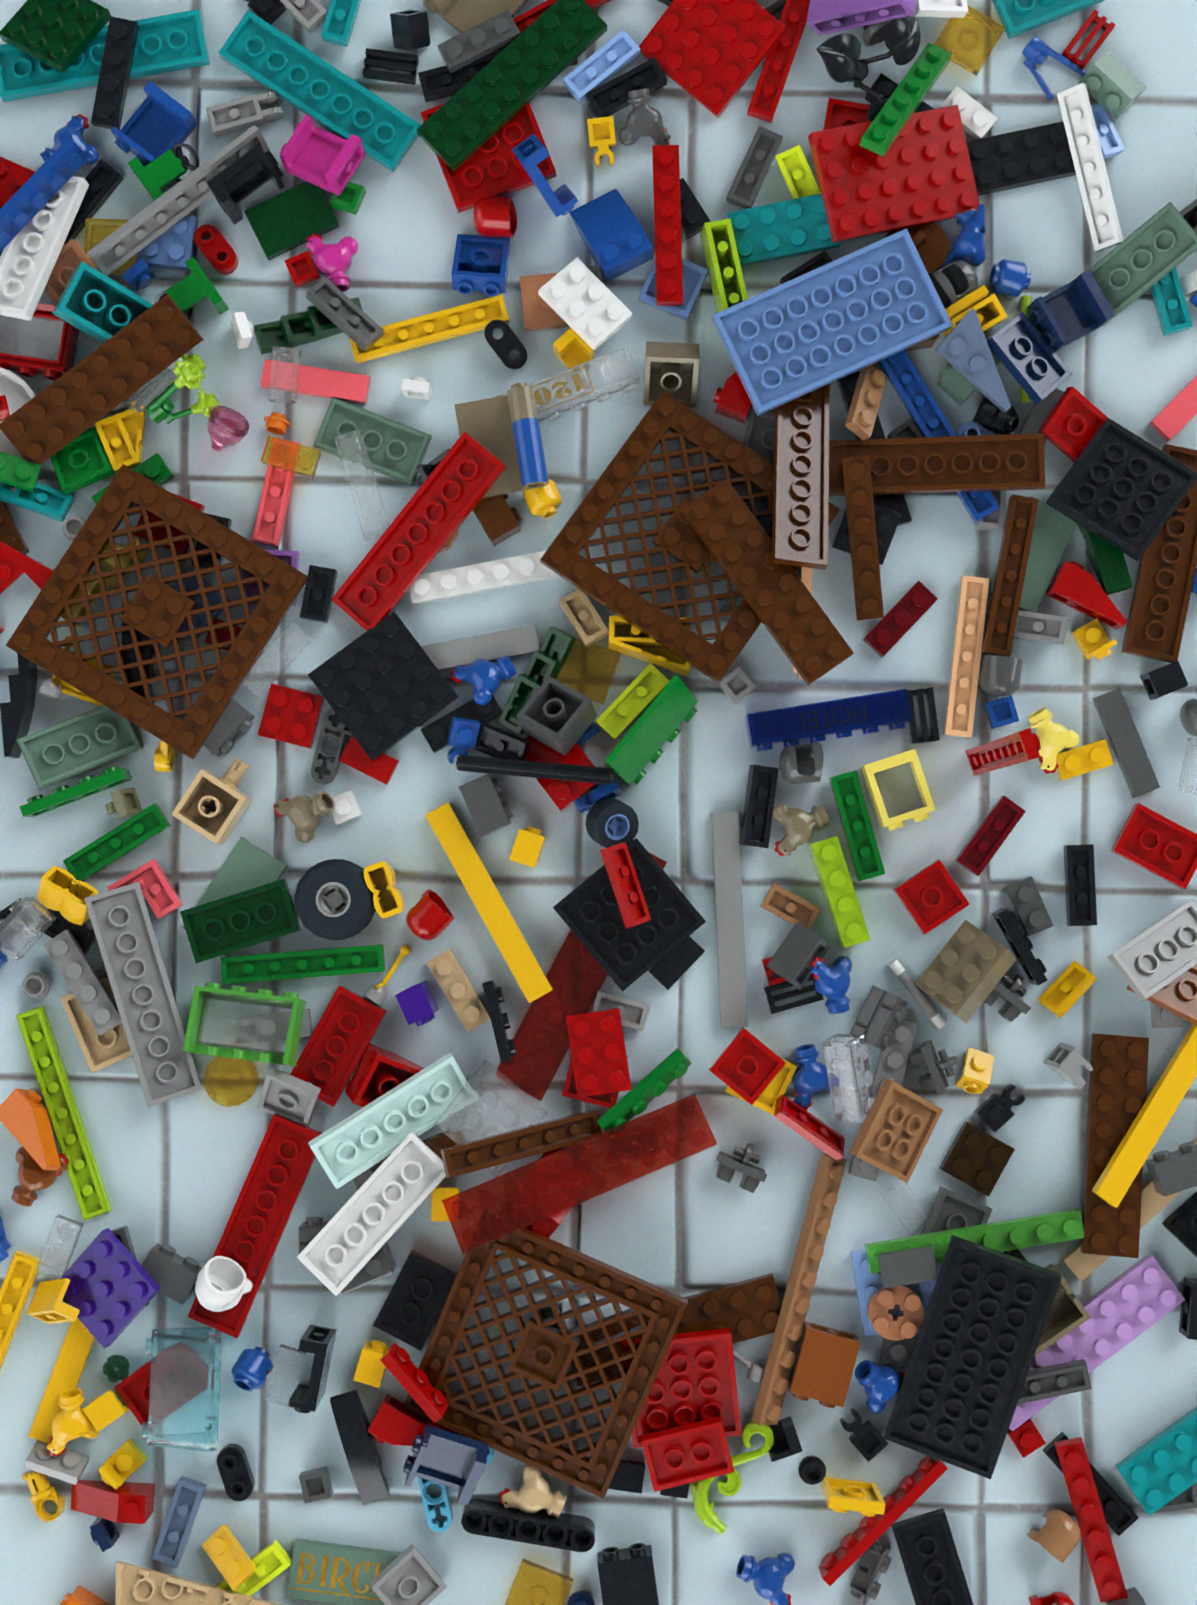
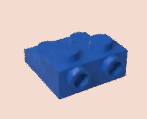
M457 234L451 273L453 290H458L459 293L465 295L472 293V291H479L491 297L497 296L499 293H505L508 277L510 238Z

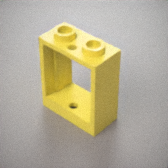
M916 749L860 767L880 828L888 826L889 831L903 827V821L913 818L914 823L930 818L929 812L936 810ZM909 762L924 807L889 818L874 774Z

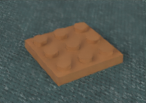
M885 1078L849 1153L908 1183L943 1109L894 1081Z

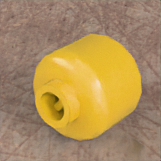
M549 479V485L523 492L530 513L535 516H542L543 519L554 516L557 513L556 509L562 503L557 486L551 479Z

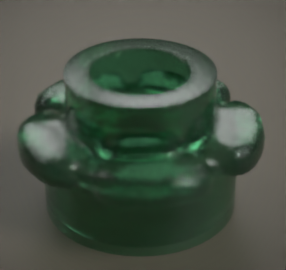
M112 1355L104 1363L103 1373L107 1375L109 1381L116 1383L128 1377L130 1363L122 1355Z

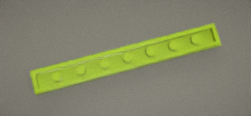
M45 1006L16 1015L61 1154H65L66 1158L69 1159L67 1172L83 1220L110 1212L112 1208Z

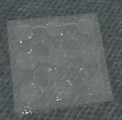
M485 1060L433 1125L455 1144L459 1145L539 1124L548 1112L488 1060ZM509 1162L485 1169L494 1177H498Z

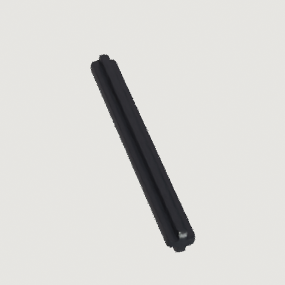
M459 755L456 760L457 770L465 772L608 785L612 784L614 780V770L612 768Z

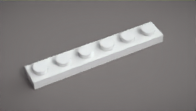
M1081 83L1058 93L1057 97L1094 250L1099 252L1120 244L1123 241L1086 84Z
M545 550L422 574L411 586L410 595L412 604L417 605L560 576L540 563V559L547 551Z

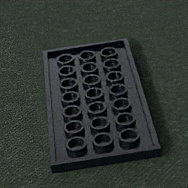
M951 1235L938 1278L931 1293L884 1432V1439L991 1479L1062 1278L1061 1274Z

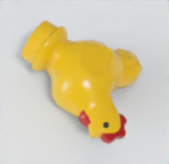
M79 1388L64 1390L59 1395L58 1405L62 1409L52 1419V1435L49 1438V1444L46 1446L50 1456L59 1457L60 1454L64 1453L68 1441L79 1437L93 1439L101 1432V1430L97 1432L82 1410L83 1407L81 1405L84 1403L85 1397Z

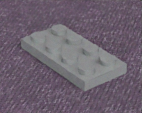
M1192 899L1108 956L1109 960L1141 1002L1197 964V905Z

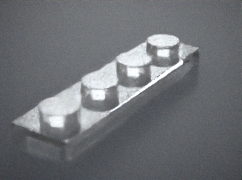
M358 429L335 436V443L364 540L369 541L379 538L389 527V523L362 431Z

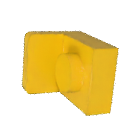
M1097 618L1071 632L1087 660L1093 657L1100 660L1112 653L1110 648L1117 644L1115 639L1109 640Z
M129 1438L101 1465L98 1471L101 1473L102 1480L117 1490L148 1458Z

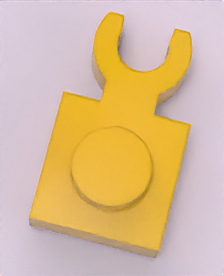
M613 116L587 119L590 149L598 148L594 156L596 167H600L599 160L602 156L609 157L610 166H613L614 154L609 149L611 146H616Z

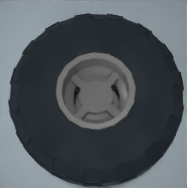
M330 859L319 862L310 867L297 884L294 896L297 916L304 927L318 937L328 940H342L353 937L368 926L376 912L373 903L374 893L366 885L364 869L351 861Z

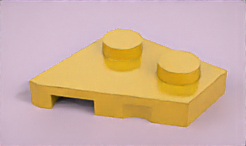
M143 405L95 423L115 474H117L123 464L129 468L141 464L146 416Z

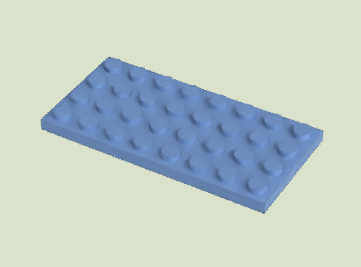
M907 228L712 316V321L757 416L949 330L953 326Z

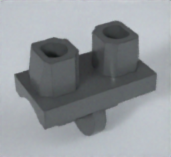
M1005 974L1001 981L1007 986L1005 987L998 982L984 1000L987 1005L992 1006L999 996L1006 1002L997 1013L1009 1022L1016 1019L1020 1013L1027 1014L1031 1007L1013 994L1016 992L1022 997L1027 992V990L1020 986L1024 978L1019 974L1013 978Z
M932 1040L923 1042L920 1048L910 1053L909 1058L914 1068L927 1064L930 1073L918 1078L922 1091L937 1090L938 1094L946 1092V1087L949 1086L943 1069L947 1077L955 1075L952 1066L958 1063V1059L956 1056L948 1057L946 1050L942 1049L938 1051L941 1059L939 1061Z
M750 1143L746 1145L745 1149L735 1146L733 1154L741 1157V1160L722 1151L718 1154L717 1160L719 1164L716 1177L730 1183L735 1170L744 1174L739 1186L746 1191L754 1193L760 1181L765 1182L767 1174L765 1170L748 1163L751 1161L758 1164L761 1158L752 1153L754 1145Z

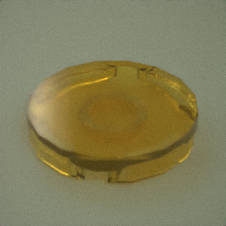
M216 1057L207 1066L204 1075V1086L209 1097L217 1104L227 1107L239 1106L248 1101L254 1095L259 1083L258 1069L253 1061Z

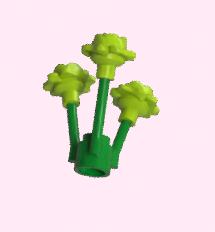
M195 353L190 355L184 354L181 357L183 362L177 361L175 363L176 368L173 369L177 378L159 396L145 406L147 414L156 423L164 420L167 424H170L175 419L200 413L208 417L212 422L216 418L215 413L220 411L219 401L215 398V395L213 393L207 394L204 389H201L198 392L199 398L196 404L191 405V408L172 413L174 405L169 397L178 388L181 389L185 385L190 390L193 388L198 390L202 378H206V375L203 373L206 368L203 359Z

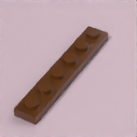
M870 456L842 458L857 621L884 618Z
M1014 494L1009 498L981 653L1011 656L1039 499Z
M592 1109L441 1149L446 1177L452 1178L600 1138L603 1135L601 1126L597 1122L599 1119L598 1110Z

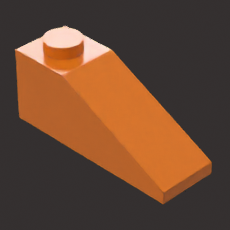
M15 1089L0 1105V1121L43 1170L58 1171L61 1163L47 1109L40 1102L42 1098L32 1089Z

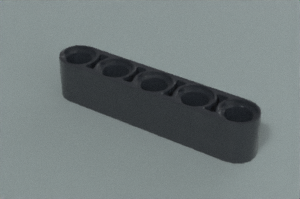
M477 1498L471 1499L469 1504L465 1505L461 1524L466 1532L481 1536L576 1552H587L595 1543V1525L590 1518L560 1513L557 1518L553 1515L548 1516L546 1510L543 1509L534 1514H527L517 1508L512 1509L509 1507L505 1509L504 1505L500 1504V1502ZM477 1512L481 1515V1518L473 1520L468 1514ZM497 1517H505L508 1523L501 1525L495 1519ZM526 1521H531L535 1524V1527L526 1529L522 1524ZM552 1526H559L562 1529V1531L558 1534H554L549 1530V1528ZM584 1530L590 1535L586 1538H580L576 1533Z

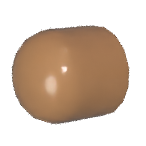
M1051 1509L1044 1514L1047 1521L1040 1531L1032 1528L1027 1536L1038 1542L1052 1556L1063 1563L1080 1541L1081 1531L1075 1520L1067 1513L1059 1509Z

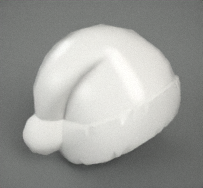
M215 1256L206 1262L200 1270L195 1283V1293L199 1303L204 1308L214 1312H222L236 1306L242 1295L251 1291L253 1283L246 1278L244 1269L236 1261L224 1256Z

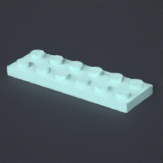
M449 1052L317 1136L308 1144L337 1190L391 1155L411 1132L417 1137L477 1098L454 1057Z

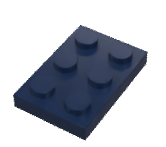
M1023 312L987 340L990 349L1035 405L1072 375Z

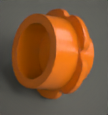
M272 412L270 416L264 417V421H266L265 429L278 435L286 434L290 422L286 420L287 417L284 414Z

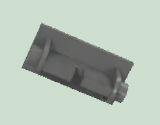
M876 1541L863 1553L859 1562L867 1567L868 1571L866 1572L858 1567L850 1584V1593L853 1596L860 1598L862 1595L865 1597L863 1605H866L871 1598L873 1600L876 1599L882 1585L878 1582L881 1572L886 1574L892 1560L888 1556L891 1547L888 1546L882 1551L880 1549L881 1545Z

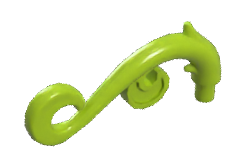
M749 1421L743 1427L742 1441L746 1448L752 1447L750 1437L755 1433L763 1435L765 1441L759 1449L731 1456L734 1472L725 1474L727 1476L726 1481L717 1480L719 1492L724 1496H733L741 1487L742 1479L735 1466L755 1460L771 1450L774 1445V1433L770 1425H758L753 1421ZM716 1477L697 1481V1484L694 1482L689 1483L692 1490L694 1509L698 1518L708 1529L711 1527L719 1535H722L727 1526L717 1518L718 1514L714 1512V1502L711 1501L710 1504L708 1502V1490Z

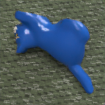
M980 204L977 211L971 209L962 214H955L958 218L956 223L962 229L953 244L952 251L948 253L941 268L958 260L966 261L975 267L985 261L984 233L986 232V216L984 204Z

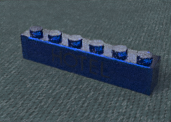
M907 689L763 711L745 716L750 748L757 747V752L772 750L773 744L783 743L784 747L800 745L799 740L810 739V743L826 741L825 736L835 734L836 739L852 737V732L862 730L863 735L878 733V728L889 726V731L905 728V723L912 721Z

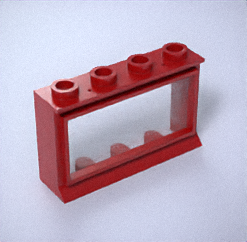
M38 303L31 321L0 315V367L6 370L18 371L20 375L26 377H35V374L45 375L46 379L56 381L73 367L79 329L52 314L56 305Z

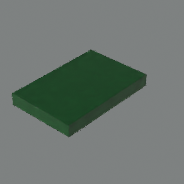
M307 181L244 211L268 261L306 243L307 238L313 233L323 235L339 227L321 188Z

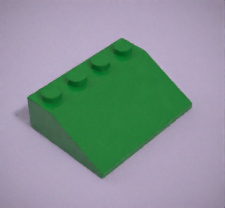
M677 675L673 676L605 759L604 766L612 768L614 775L628 786L632 782L637 785L647 773L643 770L650 761L653 764L656 763L664 753L660 749L666 741L672 743L681 732L677 727L683 720L688 723L698 711L694 708L698 701Z

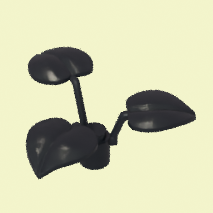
M915 17L895 18L888 24L885 32V44L890 51L868 59H858L861 54V44L853 34L833 36L817 47V51L824 61L828 74L835 82H854L855 88H861L878 99V102L871 103L868 108L867 122L873 121L889 99L886 98L884 100L883 95L862 83L869 72L868 64L890 58L892 55L897 65L909 63L915 57L920 45V27Z

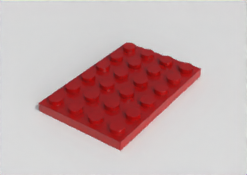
M958 105L914 113L884 157L859 146L862 136L873 121L812 132L808 136L833 243L957 218L956 213L962 214L971 209L977 211L980 205Z

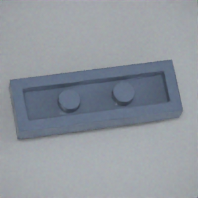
M183 1476L180 1477L152 1560L178 1568L204 1496L206 1484Z

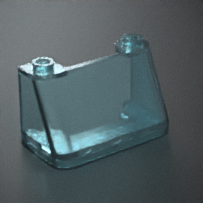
M211 1327L152 1329V1338H146L145 1356L151 1355L149 1416L148 1422H142V1440H147L148 1446L196 1451H217L221 1373L220 1331Z

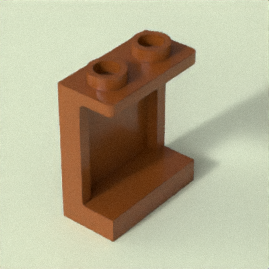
M805 1321L802 1332L803 1338L792 1379H789V1391L793 1393L792 1395L800 1400L808 1401L809 1398L819 1400V1403L825 1407L835 1408V1405L844 1407L860 1341L854 1334Z

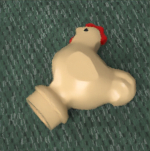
M526 1464L523 1468L524 1482L518 1490L505 1488L504 1491L499 1493V1502L504 1505L505 1509L509 1507L512 1509L517 1508L527 1514H534L541 1509H546L548 1516L553 1515L558 1518L567 1496L561 1494L560 1490L550 1491L548 1480L541 1474L542 1471Z

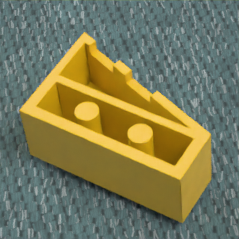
M609 615L610 650L688 677L690 664L621 617ZM686 624L684 626L690 629L691 624Z

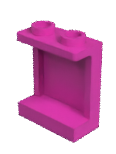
M305 115L303 120L296 125L289 141L283 145L280 159L286 172L340 196L366 153L360 137L351 134L348 140H345L316 127L312 117Z

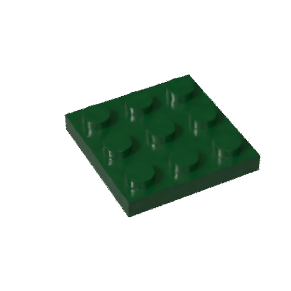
M27 0L2 28L0 37L3 42L65 73L108 23L111 14L108 9L91 0Z

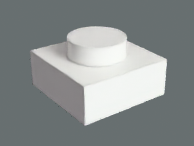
M245 312L234 313L231 328L237 348H248L252 337H254L252 322L247 321Z
M411 377V379H403L401 389L404 397L431 401L432 388L430 383L426 382L424 378Z
M353 790L333 797L335 808L331 813L336 825L363 815Z

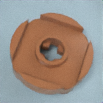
M907 1285L889 1288L882 1287L870 1296L867 1305V1315L874 1330L882 1337L894 1341L913 1338L920 1328L924 1316L920 1298ZM895 1305H899V1309L902 1311V1314L898 1315L897 1318H893L892 1314L888 1313V1310L894 1309Z

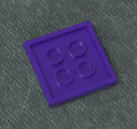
M109 1228L100 1232L60 1278L71 1280L63 1301L80 1310L78 1319L104 1349L109 1347L161 1289Z

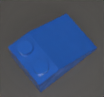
M617 189L569 213L596 266L598 265L599 272L605 283L652 260L653 247L640 222Z

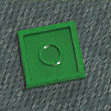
M96 427L80 434L50 458L65 495H69L115 474Z

